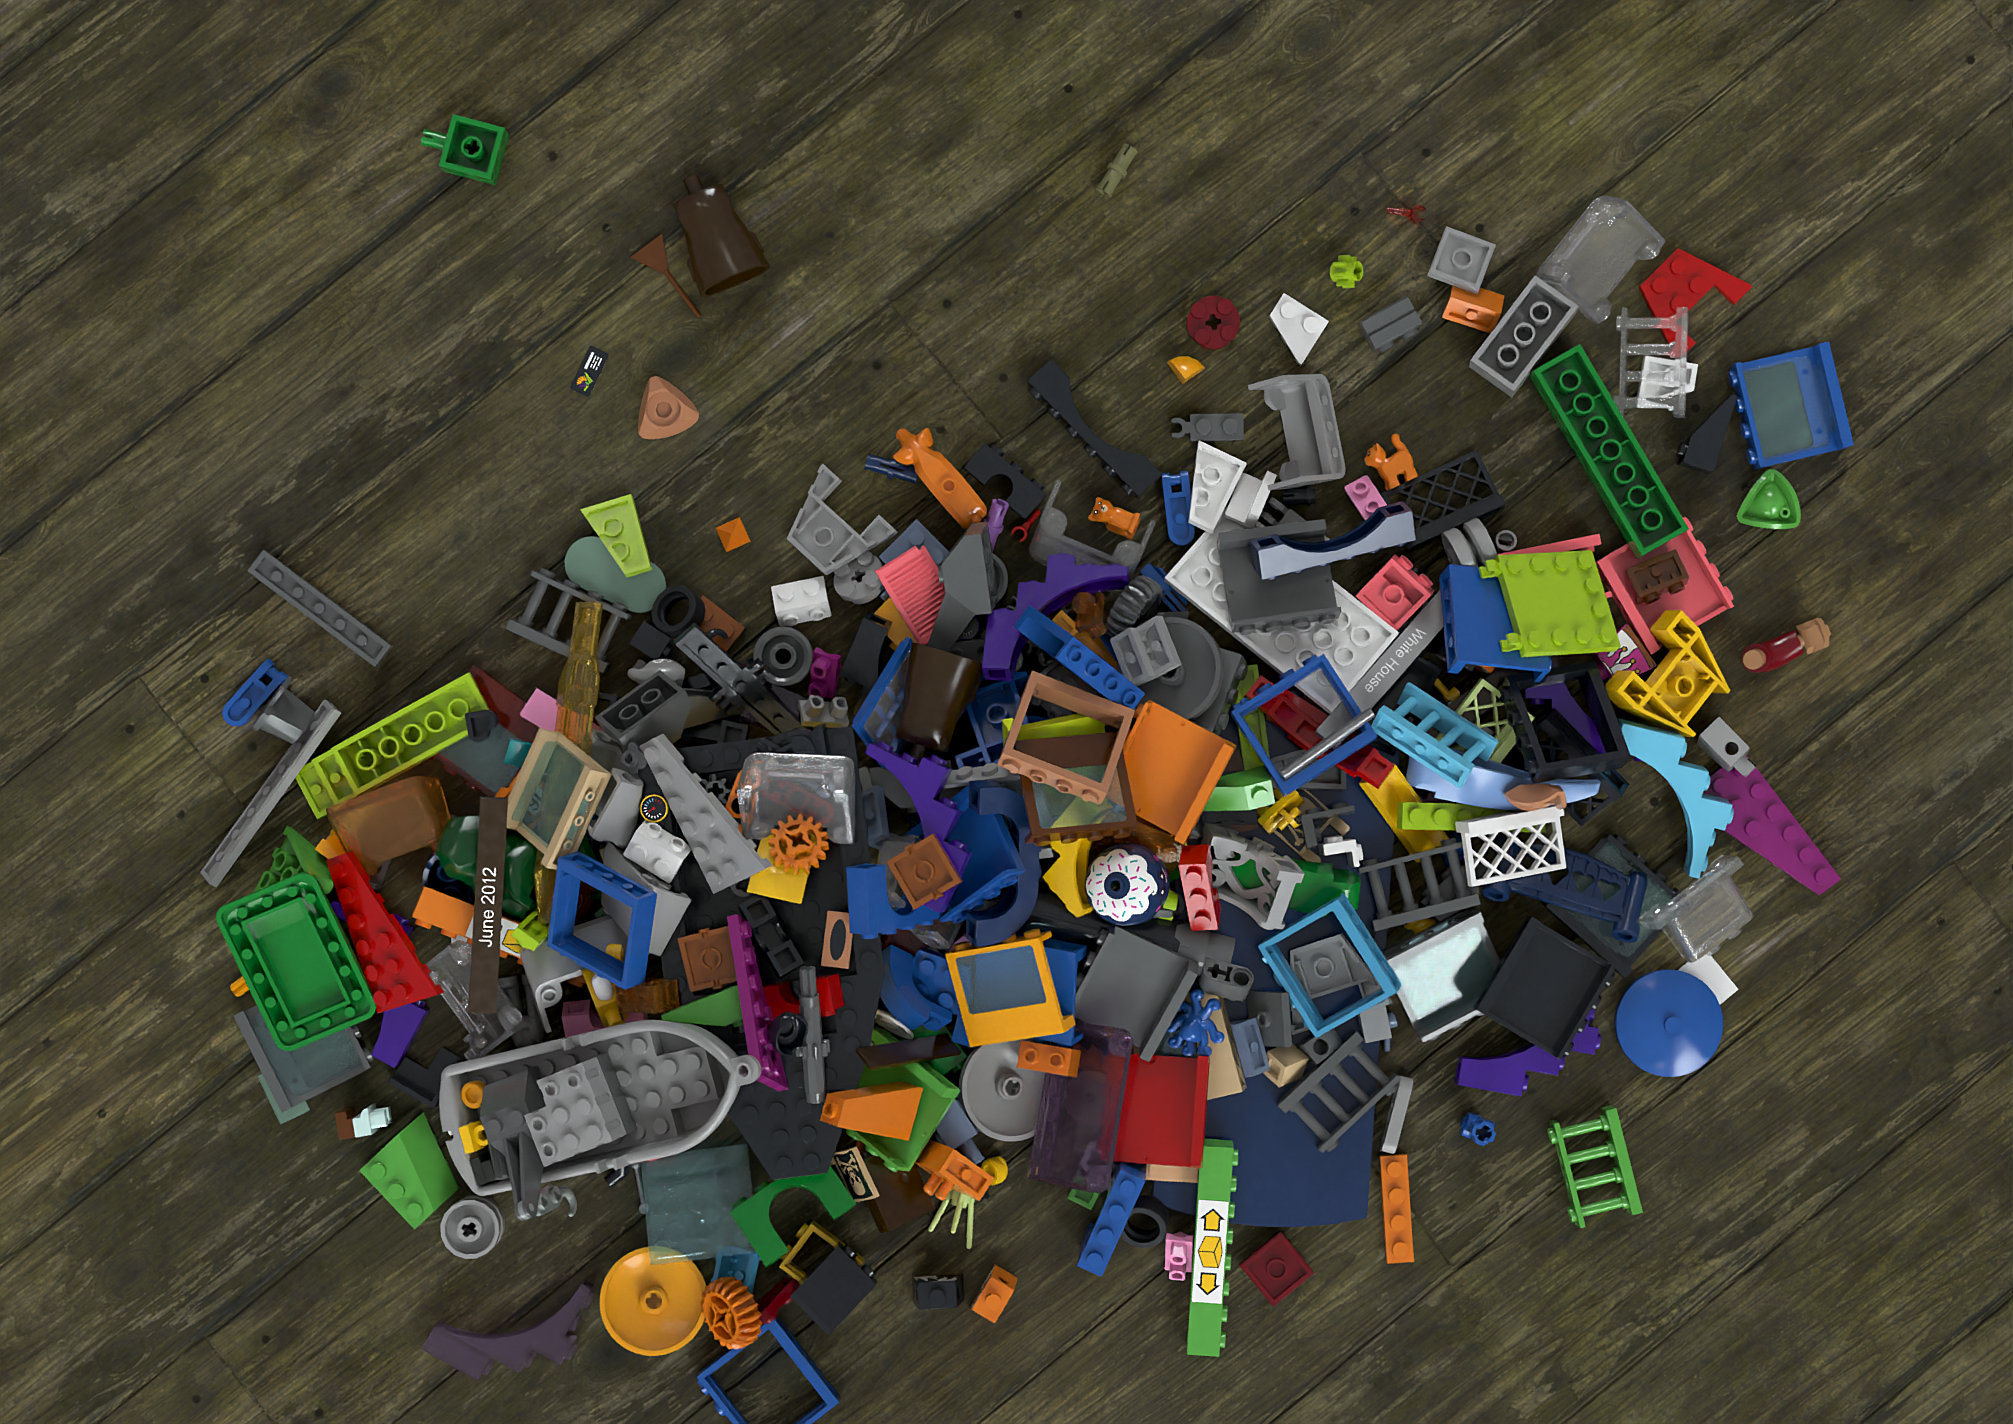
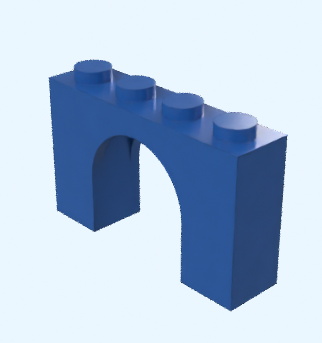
M864 863L846 867L850 933L861 934L863 939H873L878 937V933H897L898 928L900 930L915 929V924L932 925L933 920L944 916V912L938 913L924 905L914 910L904 892L898 906L893 910L887 897L885 865Z
M1117 1162L1100 1214L1095 1224H1089L1079 1246L1078 1267L1102 1277L1146 1181L1147 1164Z

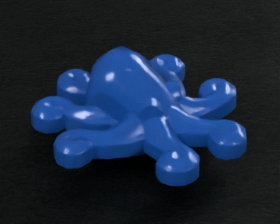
M1201 989L1191 991L1190 999L1192 1005L1183 1001L1178 1011L1183 1010L1185 1014H1181L1175 1020H1172L1167 1029L1168 1032L1173 1033L1180 1027L1178 1034L1169 1038L1168 1044L1170 1047L1177 1049L1186 1040V1045L1182 1048V1053L1185 1056L1195 1054V1042H1199L1198 1053L1200 1056L1209 1057L1212 1054V1049L1208 1046L1209 1036L1207 1032H1209L1211 1041L1216 1044L1223 1042L1225 1038L1224 1033L1218 1031L1216 1025L1210 1019L1212 1011L1219 1010L1221 1003L1218 999L1212 998L1207 1001L1203 1009L1200 1000L1204 997V992Z

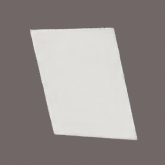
M1705 948L1679 969V971L1689 973L1703 981L1715 994L1719 1004L1723 1003L1738 990Z

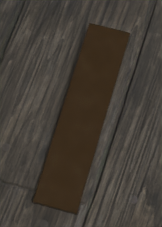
M947 1034L857 1048L855 1051L870 1071L888 1067L896 1068L900 1065L961 1054V1051Z

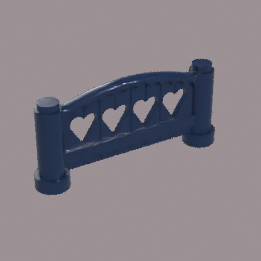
M1504 833L1499 837L1497 846L1500 848L1503 847L1508 839ZM1513 842L1506 853L1515 860L1522 848ZM1533 843L1530 849L1539 855L1545 844ZM1550 848L1543 860L1548 864H1556V852ZM1564 848L1565 869L1568 874L1556 885L1552 884L1549 873L1544 872L1531 875L1530 877L1524 876L1488 883L1483 886L1482 894L1493 901L1502 902L1508 900L1510 891L1613 923L1612 936L1617 940L1631 943L1636 942L1639 938L1640 927L1638 922L1648 881L1646 879L1647 875L1643 872L1633 871L1630 876H1626L1596 858ZM1528 853L1525 854V856L1529 857L1531 860H1534V858L1531 855H1529ZM1503 857L1496 869L1505 874L1512 864ZM1578 872L1582 876H1590L1593 879V884L1582 893H1579L1572 873ZM1600 880L1607 882L1608 885L1615 884L1619 888V892L1607 902L1604 901L1598 886V881Z

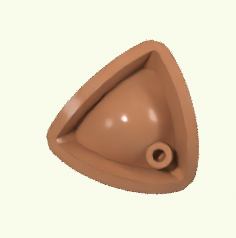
M658 376L649 379L642 398L638 419V434L642 438L661 439L687 430L698 421V410L678 388Z
M1519 785L1503 794L1510 804L1525 811L1539 810L1550 805H1555L1557 809L1561 810L1566 808L1567 805L1565 793L1559 785Z

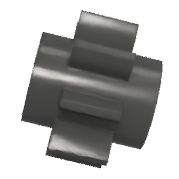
M710 774L708 782L702 779L700 784L707 793L708 789L713 787L718 791L714 795L721 804L727 803L724 796L726 793L731 792V790L725 788V778L716 781L715 774Z

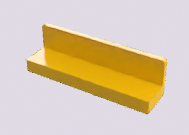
M1396 765L1379 789L1364 779L1359 782V785L1410 854L1442 846L1440 841L1449 839L1443 830L1397 829L1398 802H1422V800ZM1420 858L1415 859L1416 863L1421 862Z

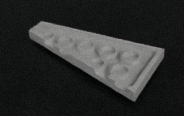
M664 734L640 745L644 757L713 894L772 866L767 858L762 859L754 850L756 848L755 843L751 839L746 840L740 833L738 823L712 792L707 793L701 786L700 782L702 779L697 773L691 774L686 768L684 758Z

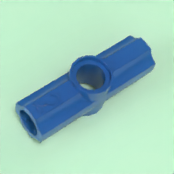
M1473 1112L1462 1116L1459 1123L1461 1126V1136L1469 1138L1482 1146L1494 1141L1496 1135L1494 1131L1495 1122Z

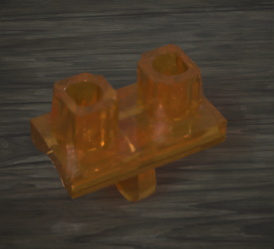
M1080 592L1072 599V608L1077 613L1075 629L1079 634L1087 631L1092 639L1106 633L1107 627L1103 622L1108 618V612L1104 608L1105 596L1102 592H1098L1095 598L1090 593Z

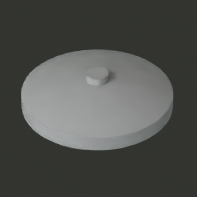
M1032 1038L977 1046L963 1065L959 1079V1089L961 1090L959 1092L960 1103L972 1125L981 1133L1001 1141H1021L1033 1137L1047 1127L1059 1109L1063 1095L1062 1075L1017 1068L1021 1041L1043 1044L1042 1042L1033 1041Z

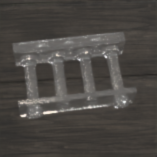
M1677 307L1676 315H1671V318H1629L1628 308H1622V315H1617L1616 330L1621 331L1619 395H1614V402L1623 418H1626V408H1668V411H1673L1674 418H1685L1688 307ZM1671 328V331H1676L1675 342H1670V344H1628V329ZM1628 355H1670V358H1675V368H1670L1669 371H1627ZM1627 382H1669V384H1674V395H1669V397H1626Z

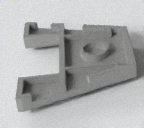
M822 464L819 467V474L814 485H811L808 491V498L803 508L800 509L789 532L787 540L825 575H828L892 538L898 532L880 515L872 521L861 535L853 530L824 503V500L842 481Z
M1343 934L1290 950V967L1311 999L1354 985H1359L1362 997L1364 998L1381 988L1374 975ZM1388 997L1370 1007L1367 1011L1389 1005L1392 1001ZM1291 1006L1292 1035L1310 1030L1308 1026L1305 1028L1303 1017L1298 1009L1295 1010Z

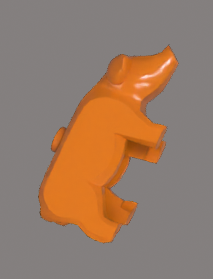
M905 428L897 431L896 438L900 442L901 449L894 454L893 458L901 464H913L915 466V473L963 529H968L972 523H978L987 516V507L972 487L940 452L932 450L933 437L929 428L923 429L917 435L910 433Z

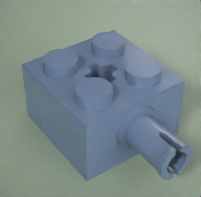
M916 519L879 556V559L884 564H887L915 545L918 549L925 545L939 568L942 567V561L945 560L949 551ZM883 584L879 588L881 592L885 589ZM886 590L880 595L884 601L890 597Z
M958 1094L936 1128L937 1133L935 1137L943 1145L953 1149L959 1148L964 1157L977 1165L985 1159L972 1140L979 1130L972 1125L966 1116Z

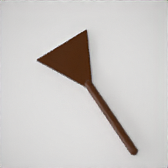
M662 234L630 257L664 274L697 318L701 317V313L669 272Z

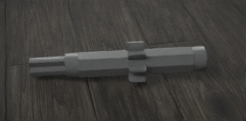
M802 966L799 969L801 994H799V1014L808 1023V1034L804 1039V1048L796 1049L795 1051L796 1057L802 1056L806 1102L817 1104L826 1100L824 1056H828L830 1044L829 1039H823L821 1008L819 993H817L815 967Z

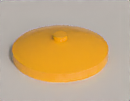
M651 1246L628 1253L613 1265L605 1277L601 1288L600 1312L607 1331L622 1347L640 1355L659 1356L682 1348L694 1338L705 1319V1315L702 1313L704 1307L701 1305V1300H703L702 1292L705 1291L706 1287L704 1278L689 1258L670 1248Z

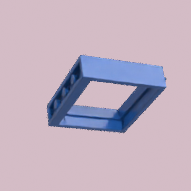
M1315 654L1302 662L1304 666L1297 671H1294L1293 668L1279 676L1281 681L1273 686L1270 683L1262 686L1256 691L1258 694L1251 700H1248L1247 697L1240 700L1239 703L1233 706L1235 710L1231 712L1232 718L1283 797L1377 738L1369 722H1366L1359 727L1362 732L1361 734L1284 781L1243 718L1319 669H1321L1352 719L1362 713L1324 654L1319 657Z
M579 851L559 857L547 946L559 952L560 955L577 962L579 966L586 967L595 972L597 976L611 981L617 987L628 989L644 983L657 893ZM581 880L632 907L625 963L573 935Z
M777 1316L769 1324L765 1323L760 1326L761 1333L758 1337L769 1329L822 1397L823 1401L794 1423L812 1424L837 1405L841 1397ZM734 1348L728 1349L697 1375L699 1380L697 1383L702 1388L701 1391L705 1395L709 1393L715 1400L713 1405L721 1416L726 1415L732 1422L731 1424H749V1422L711 1374L744 1348L737 1350Z

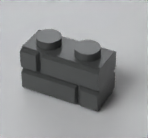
M1405 296L1358 323V327L1371 351L1374 352L1379 349L1383 353L1395 346L1394 340L1402 336L1404 340H1407L1419 333L1417 328L1421 326L1422 321L1414 310L1409 298Z

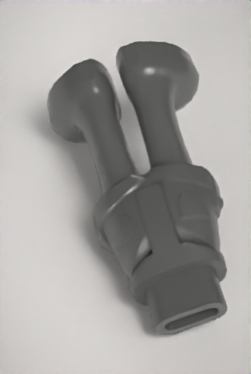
M525 972L521 973V980L525 988L527 1015H524L521 1003L519 973L498 977V988L506 991L510 1002L511 1021L507 1023L508 1034L512 1036L513 1042L518 1049L543 1043L545 1031Z

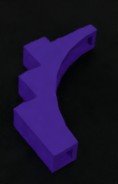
M1066 553L1048 555L1045 583L1034 580L1019 582L1016 611L1000 608L988 614L982 664L985 680L1013 681L1017 660L1025 643L1028 641V638L1013 626L1029 605L1048 618L1066 604L1086 595L1106 590L1124 589L1130 583L1128 566L1120 564L1103 566L1092 563L1077 565L1075 555Z
M1557 660L1552 663L1551 668L1559 667ZM1564 682L1521 689L1522 698L1528 699V704H1545L1546 699L1547 713L1555 708L1600 754L1606 753L1594 720L1579 707L1570 695ZM1633 756V761H1642L1636 756Z
M879 741L878 744L869 743L865 753L882 763L899 779L911 796L917 809L924 837L936 834L958 874L962 877L973 852L966 849L968 845L954 838L952 841H949L963 811L956 808L958 803L946 797H942L941 800L939 799L953 769L946 766V760L936 755H932L931 758L923 757L920 764H917L919 759L907 753H903L901 756L893 752L894 747L883 741ZM957 885L944 892V896L936 901L932 899L924 904V906L938 913L945 912Z
M339 899L333 900L331 906L335 914L346 921ZM395 913L394 916L409 937L414 929L413 926L408 924L410 920ZM419 1000L384 1011L380 1035L371 1055L394 1068L400 1066L430 1011L425 1006L426 1002Z
M1591 1009L1586 1016L1588 1020L1587 1025L1580 1034L1576 1033L1573 1038L1574 1046L1571 1051L1594 1055L1595 1049H1599L1601 1044V1033H1598L1599 1028L1589 1025V1021L1594 1019L1595 1010ZM1532 1043L1521 1049L1498 1056L1481 1058L1459 1056L1454 1083L1466 1087L1522 1096V1090L1526 1091L1529 1076L1525 1074L1526 1070L1558 1076L1559 1070H1562L1564 1067L1565 1056L1560 1060Z

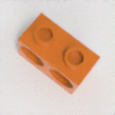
M1021 1041L1017 1068L1077 1077L1081 1051Z

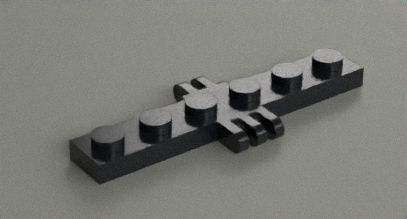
M693 623L675 639V645L719 684L708 698L712 702L718 700L716 706L720 709L725 707L723 712L727 716L731 715L742 705L775 736L798 728L807 729L806 726H801V720L763 686L766 682L764 677L770 672V668L767 665L760 668L763 661L759 658L755 659L751 664L745 662L740 665L696 623Z

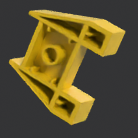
M1665 610L1650 628V632L1669 650V653L1646 682L1634 671L1617 670L1605 685V689L1609 699L1619 709L1661 729L1680 733L1684 737H1694L1696 733L1687 723L1711 693L1728 694L1730 689L1699 627L1682 610Z

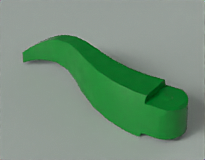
M1214 846L1210 848L1211 857H1215ZM1234 852L1236 856L1230 859H1240L1241 854ZM1291 858L1304 872V877L1301 883H1296L1287 908L1308 914L1344 893L1355 910L1358 909L1361 879L1358 874L1349 870L1334 869L1331 863ZM1250 859L1242 865L1232 866L1236 877L1244 888L1251 889L1264 885L1258 876L1256 861ZM1179 861L1168 869L1169 882L1181 878ZM1265 868L1266 874H1269L1270 872Z

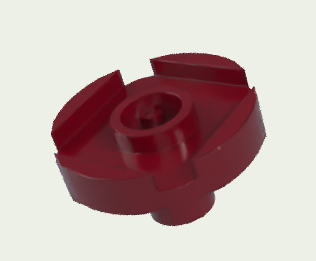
M1206 296L1192 305L1187 316L1186 327L1190 338L1198 345L1208 350H1218L1226 347L1234 340L1240 327V317L1237 309L1229 299L1220 296ZM1210 316L1220 319L1221 324L1217 325L1216 330H1212L1209 325L1206 326V321L1210 320Z

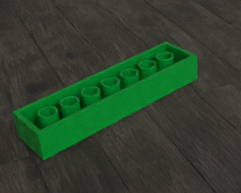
M1579 344L1533 370L1529 377L1636 559L1689 530L1582 346Z

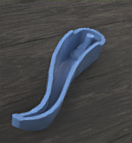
M1450 748L1461 756L1465 753L1463 751ZM1409 756L1406 774L1407 782L1413 787L1433 791L1434 798L1484 808L1521 810L1510 804L1503 794L1519 785L1533 784L1529 772L1492 760L1485 762L1477 756L1471 762L1475 766L1466 784L1459 789ZM1558 779L1535 784L1559 785L1565 793L1566 803H1571L1596 795L1601 782L1597 779Z

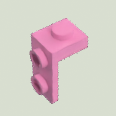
M1367 475L1344 487L1345 492L1364 521L1378 507L1387 505Z

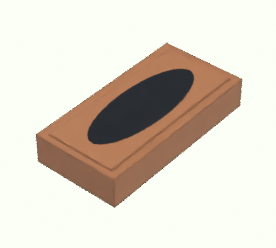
M827 911L821 966L849 969L853 933H850L849 913Z

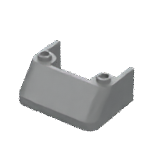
M1282 375L1248 385L1249 390H1264L1266 404L1273 410H1280L1290 459L1289 462H1285L1281 466L1279 472L1281 482L1267 485L1268 491L1291 489L1344 477L1345 462L1329 382L1324 375Z
M610 915L574 926V936L605 953L607 945L611 943L622 944L624 956L619 961L625 963L628 936ZM547 937L534 951L522 947L520 958L538 1015L546 1033L552 1031L544 1008L553 1006L560 1001L562 997L560 982L583 975L582 970L587 968L579 966L577 962L560 955L559 952L548 947ZM646 982L638 984L644 999L650 998Z

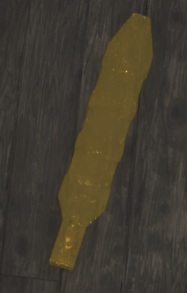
M576 602L570 653L559 678L555 731L562 733L590 756L594 707L597 705L600 683L596 653L603 604L598 602ZM561 745L558 746L550 763L548 785L544 793L542 808L544 816L541 837L548 844H550L585 766ZM537 849L534 882L539 923L550 924L557 870L546 868L541 864L544 854Z

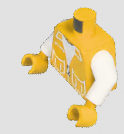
M611 943L607 945L606 953L618 960H622L624 949L622 944ZM589 969L582 970L603 1026L612 1027L625 1024V1019L629 1017L625 1006L628 1000L626 996L637 995L638 985L628 989L618 988L616 984L597 976L595 972Z

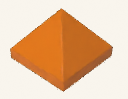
M740 517L716 527L726 552L751 542Z

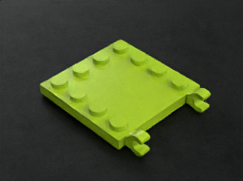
M1592 550L1497 555L1494 559L1484 562L1486 567L1478 568L1481 578L1498 577L1514 633L1506 634V640L1499 641L1502 652L1519 650L1521 657L1613 652L1621 647Z

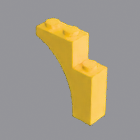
M1077 796L1050 828L1099 824L1112 807L1105 799L1099 805L1089 800L1086 802ZM1087 838L1078 839L1076 842L1062 844L1061 841H1051V848L1058 852L1060 857L1044 874L1043 879L1048 883L1051 891L1056 893L1066 904L1068 911L1076 917L1092 912L1093 909L1088 902L1085 892V876L1088 870V857L1092 841H1088Z

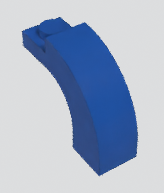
M893 945L884 949L882 952L885 972L880 997L891 1014L911 1030L923 1025L925 1028L936 1032L951 1022L953 1012L927 1000L915 987L911 973L913 955Z

